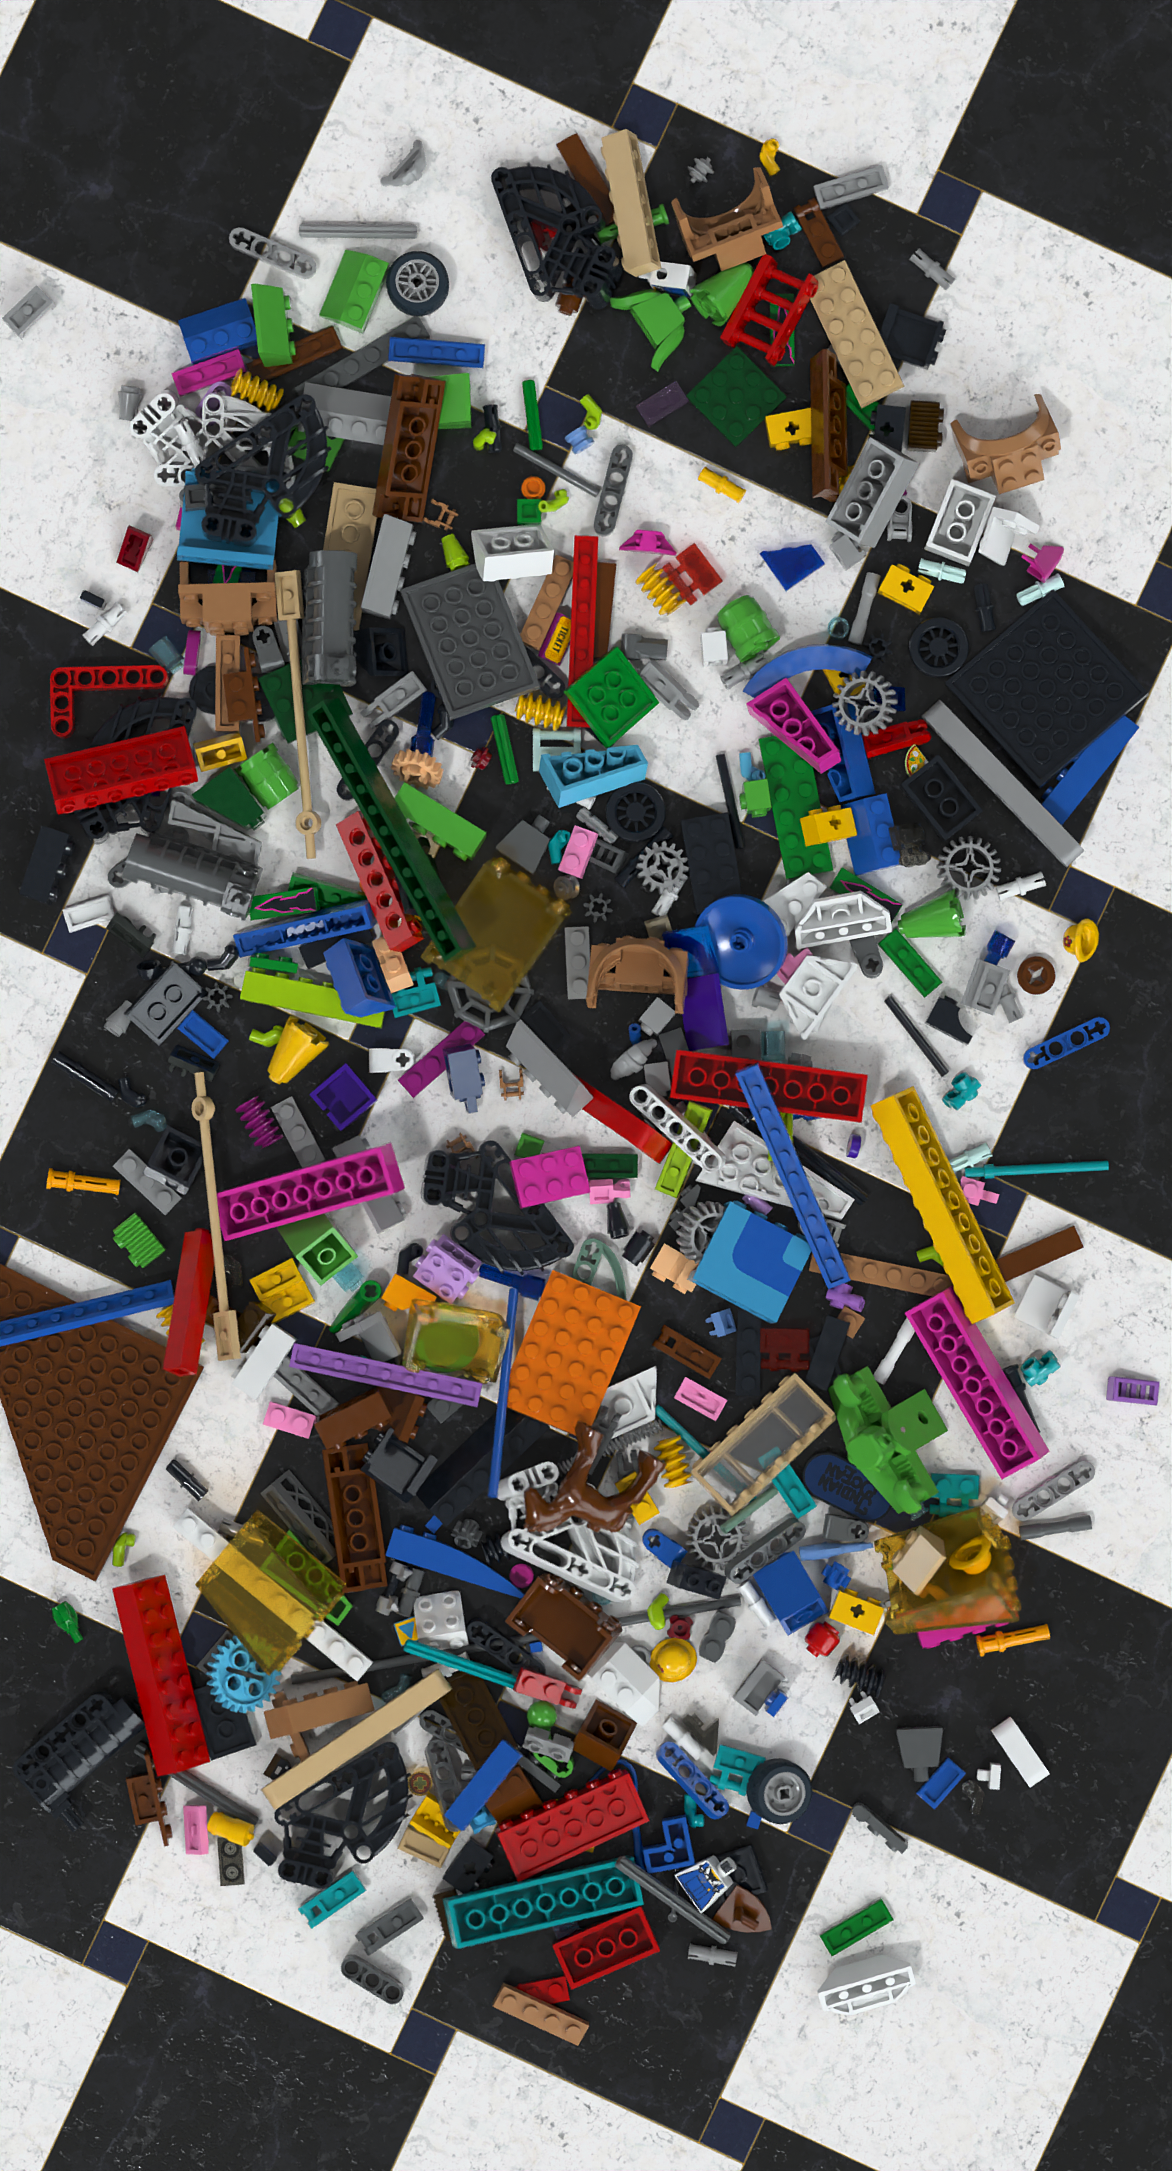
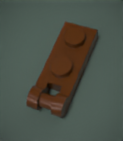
M812 198L807 201V204L801 207L800 205L794 207L793 212L821 267L824 268L844 258V255L816 199ZM812 212L815 218L807 221L805 215Z
M663 1325L660 1330L662 1331L658 1340H654L652 1346L710 1379L721 1358ZM670 1337L676 1340L672 1348L666 1345Z

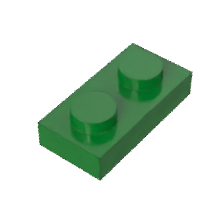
M255 953V957H249L247 967L296 974L298 964L292 963L293 958L279 956L277 961L270 960L267 954Z

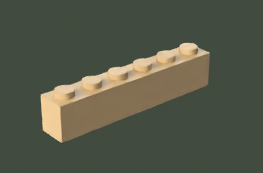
M624 129L601 138L603 145L601 147V154L606 161L607 169H605V175L611 188L609 197L615 210L613 219L616 226H618L619 235L617 236V241L623 253L621 259L622 266L625 271L638 277L661 269L637 135L628 129Z

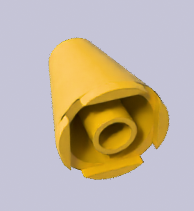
M290 1016L286 1021L267 1069L270 1073L269 1078L277 1084L282 1082L288 1083L329 1045V1042H324L325 1036L306 1022L304 1025L297 1023L299 1018Z

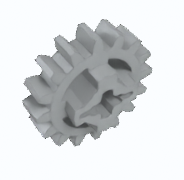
M666 841L662 842L661 847H658L655 842L652 844V850L648 847L644 849L646 856L639 855L638 859L642 863L637 864L636 868L641 869L642 872L637 877H644L645 880L642 885L650 884L651 892L658 888L659 894H662L664 889L672 893L673 885L676 888L681 886L678 880H686L687 877L682 873L689 870V867L683 866L687 862V858L680 857L683 850L681 849L676 852L674 850L675 844L668 848L666 847ZM664 853L671 855L673 858L670 859L664 856ZM653 855L654 863L647 868L648 859ZM660 863L663 866L667 865L668 868L666 869L665 873L663 872V870L657 869ZM678 868L677 876L672 880L671 872ZM651 877H656L660 879L661 883L656 882Z

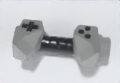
M397 1561L392 1562L389 1570L392 1572L384 1595L379 1596L375 1611L388 1616L390 1611L398 1612V1597L394 1594L399 1581H405L408 1576L413 1574V1571L408 1568L409 1566Z

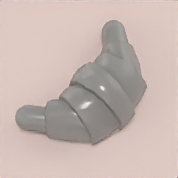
M420 140L414 141L410 153L393 172H390L389 176L381 178V185L402 186L406 184L408 186L414 180L418 181L422 177V171L427 163Z
M655 1039L644 1040L625 1051L613 1063L610 1070L611 1078L618 1080L634 1072L641 1071L652 1049L657 1046V1041Z

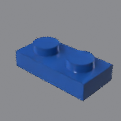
M780 1689L776 1693L772 1690L764 1700L766 1712L774 1717L788 1699L787 1694Z

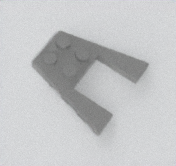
M175 799L172 800L168 824L214 833L211 850L258 865L262 846L261 841ZM156 886L154 893H168L169 890Z

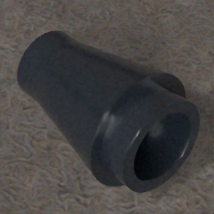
M620 1202L606 1205L607 1234H610L611 1239L629 1236L631 1228L623 1213Z

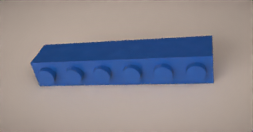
M1126 716L1121 718L1077 756L1069 770L1064 768L1056 778L1060 781L1053 789L1050 786L1041 798L1044 799V802L1041 805L1061 826L1140 728Z

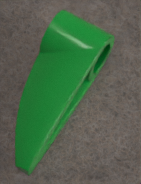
M374 1280L364 1282L339 1312L329 1328L330 1332L333 1334L343 1329L342 1324L353 1318L355 1319L369 1309L382 1295L381 1285ZM368 1284L370 1287L373 1284L377 1287L375 1290L377 1295L374 1298L372 1295L370 1297L365 1295L367 1292L365 1287Z

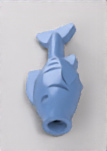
M825 1541L820 1544L799 1547L800 1561L829 1559L844 1553L864 1551L873 1548V1543L862 1541L841 1544L827 1543Z

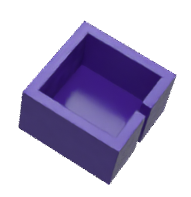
M346 1063L309 1094L324 1112L327 1109L331 1111L326 1115L341 1132L378 1101Z

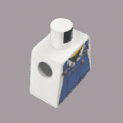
M660 262L661 269L639 276V281L650 282L653 290H658L661 293L667 292L676 296L685 295L687 298L693 296L690 290L695 286L697 278L690 265Z
M712 1855L695 1863V1865L684 1868L675 1877L697 1909L702 1913L733 1884L729 1874L736 1870V1865L730 1857L719 1862L716 1856Z

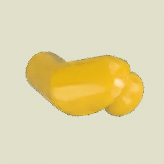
M773 138L764 142L759 155L760 161L770 176L780 171L774 160L779 143Z

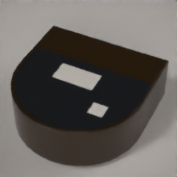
M275 1753L263 1774L275 1780L291 1769L292 1766L287 1759Z

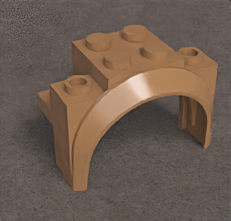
M761 167L753 168L755 184L750 195L740 205L724 214L709 218H695L683 212L677 198L671 202L683 242L694 262L714 254L721 271L766 254L761 236L782 228L783 224L774 205L769 185Z
M1034 394L1039 407V411L1036 412V420L1024 431L1007 438L996 440L978 439L967 434L957 419L950 423L954 443L962 459L968 483L991 476L998 493L1002 494L1045 480L1041 460L1059 455L1058 450H1061L1058 430L1041 394Z
M274 560L273 570H267V582L190 584L188 562H180L178 594L180 597V619L182 624H186L187 627L203 625L206 633H210L212 636L225 635V633H234L235 635L242 636L248 635L249 632H254V626L257 624L268 626L272 625V622H278L275 584L276 560ZM252 598H256L257 603L252 606ZM199 599H203V606L198 602Z
M633 936L616 938V943L612 945L600 943L598 946L592 945L586 995L588 1008H596L598 990L672 994L675 995V1013L684 1014L685 995L688 992V952L680 948L668 949L665 947L664 941L654 937L641 939ZM616 966L615 973H611L609 970ZM665 971L670 974L669 977H665Z

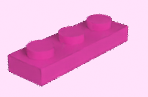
M237 349L171 374L179 396L182 397L210 387L216 382L232 379L240 368L243 370L242 375L247 371L240 351Z

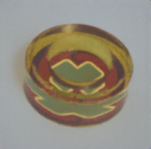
M423 1771L413 1773L408 1781L409 1790L417 1796L426 1795L432 1787L430 1775Z

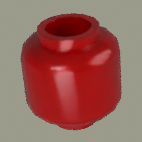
M826 1621L823 1623L816 1622L804 1637L805 1642L808 1644L806 1649L815 1657H818L819 1654L827 1657L839 1644L840 1638L837 1635L840 1632Z

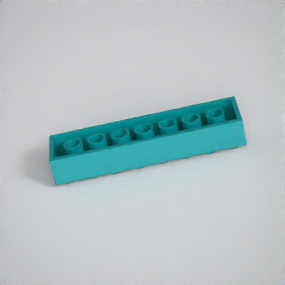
M629 1855L625 1856L633 1863H635L634 1857ZM618 1858L519 1882L516 1881L444 1898L443 1903L452 1946L459 1949L644 1905L640 1884L616 1868L615 1863Z

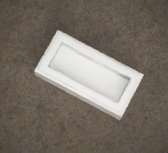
M108 895L62 910L69 933L109 921L115 915Z

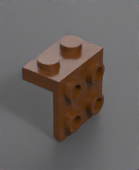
M381 1387L393 1410L392 1417L387 1425L378 1429L376 1426L372 1428L386 1432L392 1427L395 1429L392 1435L399 1438L398 1440L406 1443L409 1442L410 1438L414 1440L419 1426L415 1425L418 1416L423 1417L428 1406L427 1403H424L426 1397Z

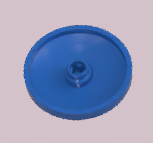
M728 895L711 903L699 916L695 927L708 926L719 971L707 972L703 966L702 968L708 975L719 973L720 984L739 990L753 989L767 983L783 966L788 948L786 930L776 912L763 901L748 895Z

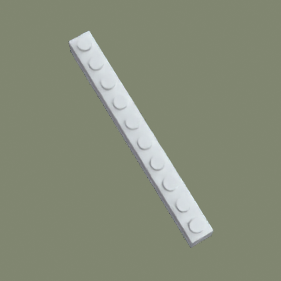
M187 1508L172 1526L356 1681H359L374 1663L273 1577L260 1569V1566L190 1508Z

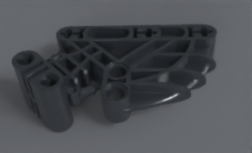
M528 162L525 167L511 169L499 167L492 172L491 181L529 288L535 298L540 302H548L554 297L555 292H560L563 295H575L577 298L585 297L594 309L606 307L613 294L610 288H616L613 280L619 281L624 268L613 248L610 246L600 247L589 238H585L600 232L606 224L604 215L590 193L579 182L570 177L568 170L564 174L553 170L550 164L545 168L531 166L530 162ZM506 177L505 182L509 189H505L501 184L502 178ZM535 189L540 204L521 196L520 190ZM541 190L557 195L563 214L546 206ZM564 199L577 211L568 213ZM592 215H599L595 223H588ZM521 220V226L524 232H520L517 228V221ZM531 222L556 233L545 257H543ZM573 223L577 225L574 231L566 232L568 225ZM577 240L583 241V245L588 248L586 254H584L580 247H577L575 252H572ZM527 241L533 242L540 261L539 268L535 271L528 270L522 253V245ZM562 271L564 272L563 279L567 284H570L573 279V287H555ZM537 280H541L544 284L543 292H540L541 288Z
M307 394L298 396L196 466V481L205 486L206 495H204L206 516L202 520V532L207 539L217 542L224 540L227 544L234 542V545L250 547L257 540V528L255 525L259 523V518L266 508L265 504L267 501H269L279 517L289 519L295 515L296 511L314 493L323 473L329 469L328 466L325 467L327 453L332 448L330 446L327 447L326 431L329 427L328 425L324 427L322 417L312 396ZM301 402L305 404L310 403V411L301 410L298 412L299 419H296V415L291 408H294L296 412L301 408ZM302 424L306 439L288 450L291 431ZM261 429L271 430L270 438L261 437L258 439L260 445L257 446L251 435L254 434L256 439L261 435ZM248 441L252 444V450L232 464L222 466L218 462L221 455L239 443ZM271 445L266 475L235 469ZM307 445L305 462L283 476L286 458ZM214 461L220 472L217 473L216 469H213L210 472V478L207 479L205 476L201 478V469L210 470L213 468L211 462ZM301 471L297 480L288 489L284 482ZM270 481H275L280 487L277 492L271 493L266 490V484ZM211 484L229 487L226 494L218 493L217 498L223 499L221 504L214 503L213 494L210 493ZM245 491L264 494L263 500L260 504L258 503L254 511L246 509V504L253 505V499L246 498ZM289 501L292 503L293 509L288 513L282 512L279 508L280 503ZM213 523V525H215L216 523L217 530L212 531L211 528V530L209 531L208 524ZM247 529V532L251 530L250 537L246 538V535L242 537V530Z
M161 693L156 698L141 700V697L138 696L135 703L124 708L120 704L118 712L101 726L87 749L115 743L125 733L124 740H127L133 727L149 721L145 735H149L156 719H171L169 728L163 731L185 726L189 740L197 714L196 703L191 698L186 697L182 699L162 697ZM186 705H190L192 712L187 713L184 722L181 720L182 709L180 707L184 708ZM173 787L168 789L165 801L161 806L152 805L150 802L151 792L147 796L144 794L139 797H130L118 802H109L73 812L77 819H79V823L82 825L88 840L96 845L103 844L107 840L108 832L111 835H115L118 832L129 831L130 828L140 827L143 833L150 835L151 832H158L161 828ZM132 805L140 821L131 824L128 822L118 824L116 818L122 814L124 819H126L127 814L125 810ZM151 811L161 812L160 815L155 813L154 823L157 825L147 828L144 820L148 821L150 819ZM97 827H100L101 832H99L97 835H94L93 830H96Z
M485 1141L480 1145L479 1151L470 1153L466 1151L447 1155L441 1150L430 1152L425 1159L421 1199L427 1205L442 1203L444 1207L467 1214L451 1227L450 1236L454 1242L458 1243L481 1262L497 1268L501 1274L505 1273L504 1270L518 1271L523 1275V1271L540 1269L543 1272L545 1270L543 1267L572 1254L574 1249L572 1240L544 1203L539 1204L537 1215L528 1213L530 1207L520 1209L518 1197L512 1193L498 1174L500 1164L506 1163L510 1166L509 1162L511 1159L497 1142ZM486 1145L489 1147L494 1146L496 1148L494 1150L495 1156L499 1158L502 1155L504 1159L492 1166L491 1162L495 1160L490 1155L485 1156L484 1153L487 1151ZM434 1155L442 1157L443 1161L440 1162L443 1164L441 1167L439 1165L433 1166L432 1161L434 1159L432 1157ZM480 1156L478 1175L471 1173V1165L467 1164L466 1170L461 1169L460 1161ZM495 1179L498 1180L524 1216L491 1211ZM429 1189L432 1191L437 1190L438 1195L436 1196L438 1198L436 1200L427 1198ZM468 1192H476L473 1211L464 1208L462 1204L456 1202V1194L463 1193L462 1200H467ZM484 1212L486 1214L487 1221L484 1225L480 1226L475 1223L474 1217L476 1213ZM460 1226H464L468 1230V1235L464 1240H459L455 1236V1231ZM491 1228L510 1230L524 1250H507ZM486 1229L499 1247L487 1242L478 1234ZM516 1231L538 1234L545 1244L529 1249ZM558 1232L561 1233V1236L557 1237L561 1243L567 1242L568 1244L565 1247L566 1253L563 1251L557 1252L556 1249L559 1245L555 1240L551 1243L549 1242V1239L555 1237Z
M385 1742L276 1809L274 1813L275 1821L279 1825L284 1826L283 1857L286 1859L278 1866V1874L281 1879L292 1883L308 1885L316 1889H326L334 1880L332 1869L336 1867L338 1860L343 1854L342 1850L346 1845L357 1862L366 1864L390 1843L399 1830L403 1819L409 1816L405 1812L408 1799L412 1797V1794L408 1795V1777L411 1776V1773L407 1774L399 1748L395 1743ZM385 1746L389 1748L394 1747V1758H383L381 1761L384 1762V1765L379 1766L378 1759L373 1753L377 1751L379 1756L385 1752ZM384 1768L388 1786L368 1798L374 1774ZM344 1771L348 1774L352 1772L354 1774V1777L351 1779L352 1783H342L340 1786L343 1790L338 1791L336 1783L331 1778L336 1776L338 1781L344 1777ZM330 1783L333 1786V1795L315 1807L303 1810L299 1806L300 1798L321 1784ZM354 1787L345 1821L311 1813ZM388 1790L385 1810L362 1823L367 1802ZM294 1801L296 1809L301 1815L297 1817L295 1812L289 1816V1822L285 1819L280 1820V1810L284 1808L285 1811H289L293 1808L290 1803ZM382 1815L376 1828L367 1836L362 1827ZM289 1825L309 1829L305 1837H296V1840L302 1841L299 1848L292 1847L291 1837H289ZM348 1825H354L358 1828L356 1838L350 1839L345 1835V1828ZM324 1833L343 1839L339 1848H336L331 1856L324 1855V1847L331 1848V1844L324 1843ZM360 1846L369 1847L371 1855L368 1859H360L358 1857L357 1850ZM286 1863H289V1866L292 1864L295 1866L293 1876H289V1873L286 1875L283 1872L286 1868ZM323 1871L322 1874L325 1872L328 1874L329 1877L326 1879V1884H322V1881L320 1883L317 1882L318 1872Z

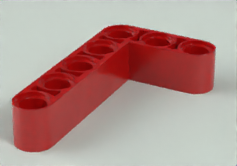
M158 665L56 668L50 676L51 729L57 737L62 739L69 738L74 733V691L162 689L168 684L169 675L163 667ZM156 671L164 674V678L160 683H154L151 680L152 674ZM109 672L116 675V680L112 684H106L103 680L105 674ZM131 672H138L140 674V679L135 684H131L127 680ZM84 673L92 675V681L87 685L80 683V677ZM59 674H67L68 681L66 684H56V677ZM61 697H66L69 701L65 709H58L56 706L57 700ZM61 721L69 723V729L65 733L57 731V725Z
M573 1074L594 1097L582 1110L660 1164L671 1149L672 1143L648 1124Z

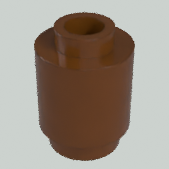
M573 279L571 280L570 284H567L566 282L563 283L561 288H563V286L573 287ZM559 292L555 306L559 308L558 312L571 316L572 313H578L583 298H577L575 295H563Z

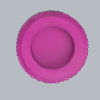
M517 1564L510 1571V1581L518 1588H525L533 1581V1571L526 1564Z

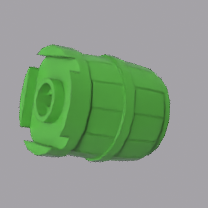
M744 595L732 601L717 614V621L722 631L726 633V640L735 649V655L741 663L754 658L762 650L764 652L780 640V636L777 630L772 627L766 612L762 610L757 601L750 597V595Z
M271 743L268 747L259 751L234 769L239 777L242 776L250 790L249 792L254 795L262 807L266 806L268 810L299 789L296 785L298 784L296 777L290 770V766L277 753L278 749L274 743Z

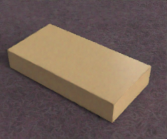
M407 1826L397 1848L438 1868L442 1867L450 1850L445 1846L437 1844L428 1835Z

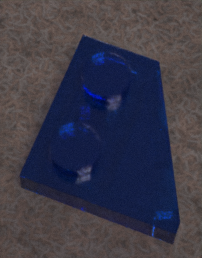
M812 544L796 548H782L781 550L769 552L762 551L760 553L761 558L785 592L825 565Z

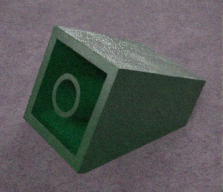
M228 767L191 795L198 804L247 831L251 828L255 831L265 823L263 819L267 816L231 767Z

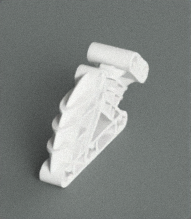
M165 390L156 396L130 422L129 429L134 437L144 438L143 443L148 447L152 457L154 456L158 464L154 471L156 483L161 486L184 487L183 470L193 469L194 465L190 463L191 459L187 451L183 450V443L173 427L177 423L180 424L179 422L183 417L202 424V429L195 434V437L199 438V445L203 451L212 441L221 449L236 439L229 431H248L270 416L271 413L262 412L241 399L213 392L208 394L203 400L201 419L196 416V413L186 409L184 405H178L179 400L175 392ZM165 397H167V401L171 402L167 408L164 403H161ZM215 397L219 399L221 405L218 410L209 408V398ZM225 417L236 420L245 426H225ZM140 421L147 425L143 431H141V427L137 426ZM209 422H217L220 426V432L211 434L207 429ZM261 429V435L258 438L260 439L263 436L267 439L270 438L271 430ZM159 440L166 444L162 450L165 451L168 447H171L177 451L166 463H162L158 455L159 451L156 443ZM239 443L225 454L235 462L247 454V450H252L253 446ZM269 445L268 447H266L265 449H263V450H267V452H268L269 455H270L271 445ZM292 456L286 458L284 467L286 474L294 469ZM252 457L235 469L266 475L267 466L261 465ZM213 464V468L211 469H216V471H219L216 465ZM164 468L167 469V473H175L176 468H179L178 481H175L176 476H169L167 480H164L163 476H159V473ZM296 475L285 484L288 489L294 484Z
M544 1462L499 1480L497 1498L506 1501L505 1505L509 1511L512 1531L505 1533L501 1538V1546L506 1552L610 1601L619 1603L633 1597L635 1592L633 1585L635 1569L639 1568V1564L635 1562L634 1548L638 1544L631 1539L628 1529H631L629 1523L625 1522L623 1528L618 1532L611 1533L608 1530L600 1529L599 1534L606 1537L610 1549L596 1542L592 1530L586 1527L587 1522L580 1518L575 1523L569 1517L568 1520L548 1532H538L537 1530L535 1532H528V1528L523 1530L516 1529L518 1508L524 1514L519 1517L520 1520L526 1518L523 1491L528 1487L536 1488L547 1502H550L549 1496L552 1495L555 1498L558 1492V1485L554 1482L558 1478V1468L552 1462ZM567 1530L577 1555L543 1539ZM533 1545L557 1555L561 1560L560 1567L535 1556L532 1550ZM602 1555L612 1559V1572L607 1570ZM579 1566V1572H581V1575H578V1570L575 1569V1567Z

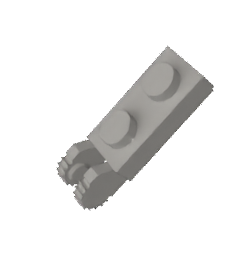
M654 659L650 660L639 673V676L653 695L681 719L688 720L691 713L683 704L678 703L679 700L694 711L700 706L697 699L693 695L686 693L687 691Z
M411 671L376 697L373 703L361 711V715L363 717L370 715L378 706L382 709L384 713L369 724L374 729L382 721H385L387 718L390 719L425 693L427 689L415 673Z

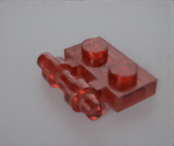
M695 543L675 557L680 564L679 567L674 569L670 562L662 567L669 577L668 581L675 584L681 592L680 597L686 599L690 606L698 601L693 594L694 591L699 589L702 595L705 596L723 582ZM684 572L693 581L689 586L680 577Z
M760 1328V1352L770 1353V1359H761V1369H770V1371L778 1372L779 1369H790L791 1372L809 1370V1360H800V1353H809V1329ZM779 1353H791V1360H779Z

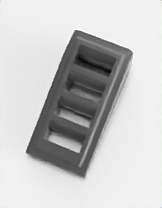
M597 839L589 862L618 875L629 854ZM600 845L601 847L596 858H593L592 856L597 846ZM608 849L610 851L605 862L603 863L601 862V860L606 850ZM617 853L618 855L614 861L613 866H610L615 854Z

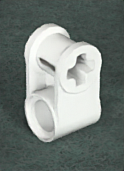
M369 1049V1073L405 1071L411 1069L415 1064L414 1054L407 1049ZM402 1053H405V1056L410 1058V1062H406L405 1067H402V1063L398 1062V1058L402 1057Z

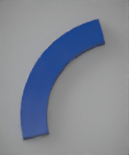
M828 644L801 646L776 656L773 660L762 666L748 681L743 692L756 698L783 679H788L796 674L811 670H836L850 675L857 673L860 679L861 671L866 670L872 660V656L845 646L840 647Z

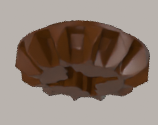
M1030 957L1019 966L1017 971L1018 983L1024 991L1032 995L1043 994L1055 982L1054 967L1043 957ZM1028 968L1035 972L1043 968L1040 977L1042 978L1044 983L1042 981L1035 980L1030 984L1029 982L1031 981L1032 975L1030 974Z

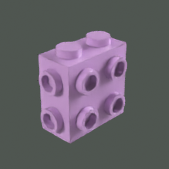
M443 1234L438 1241L433 1239L426 1249L429 1253L427 1257L422 1255L417 1261L415 1267L418 1269L413 1277L439 1295L441 1299L452 1305L457 1297L461 1300L469 1290L466 1284L468 1282L473 1284L479 1276L480 1272L477 1269L482 1262Z

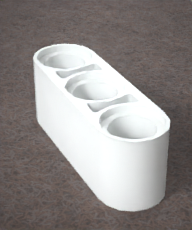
M1011 1717L991 1729V1732L1029 1787H1032L1050 1774Z

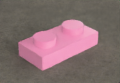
M575 825L558 870L582 879L599 834Z
M687 1377L684 1378L674 1396L678 1401L714 1421L717 1420L727 1402L723 1397Z
M270 1401L263 1425L309 1439L316 1415Z
M183 1806L186 1854H209L206 1806Z

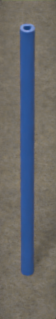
M510 1288L508 1296L488 1496L492 1498L498 1497L519 1293V1290L516 1288Z

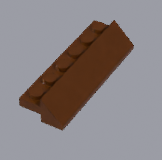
M823 349L810 359L812 497H823L829 502H836L839 497V478L848 477L846 384L837 379L836 355L828 349Z
M395 374L373 506V516L383 518L385 514L402 521L423 522L446 381L416 374Z
M368 1443L343 1446L337 1450H333V1448L322 1450L342 1593L387 1586L384 1564L386 1557L375 1480L360 1470L365 1463L362 1461V1458L368 1451Z

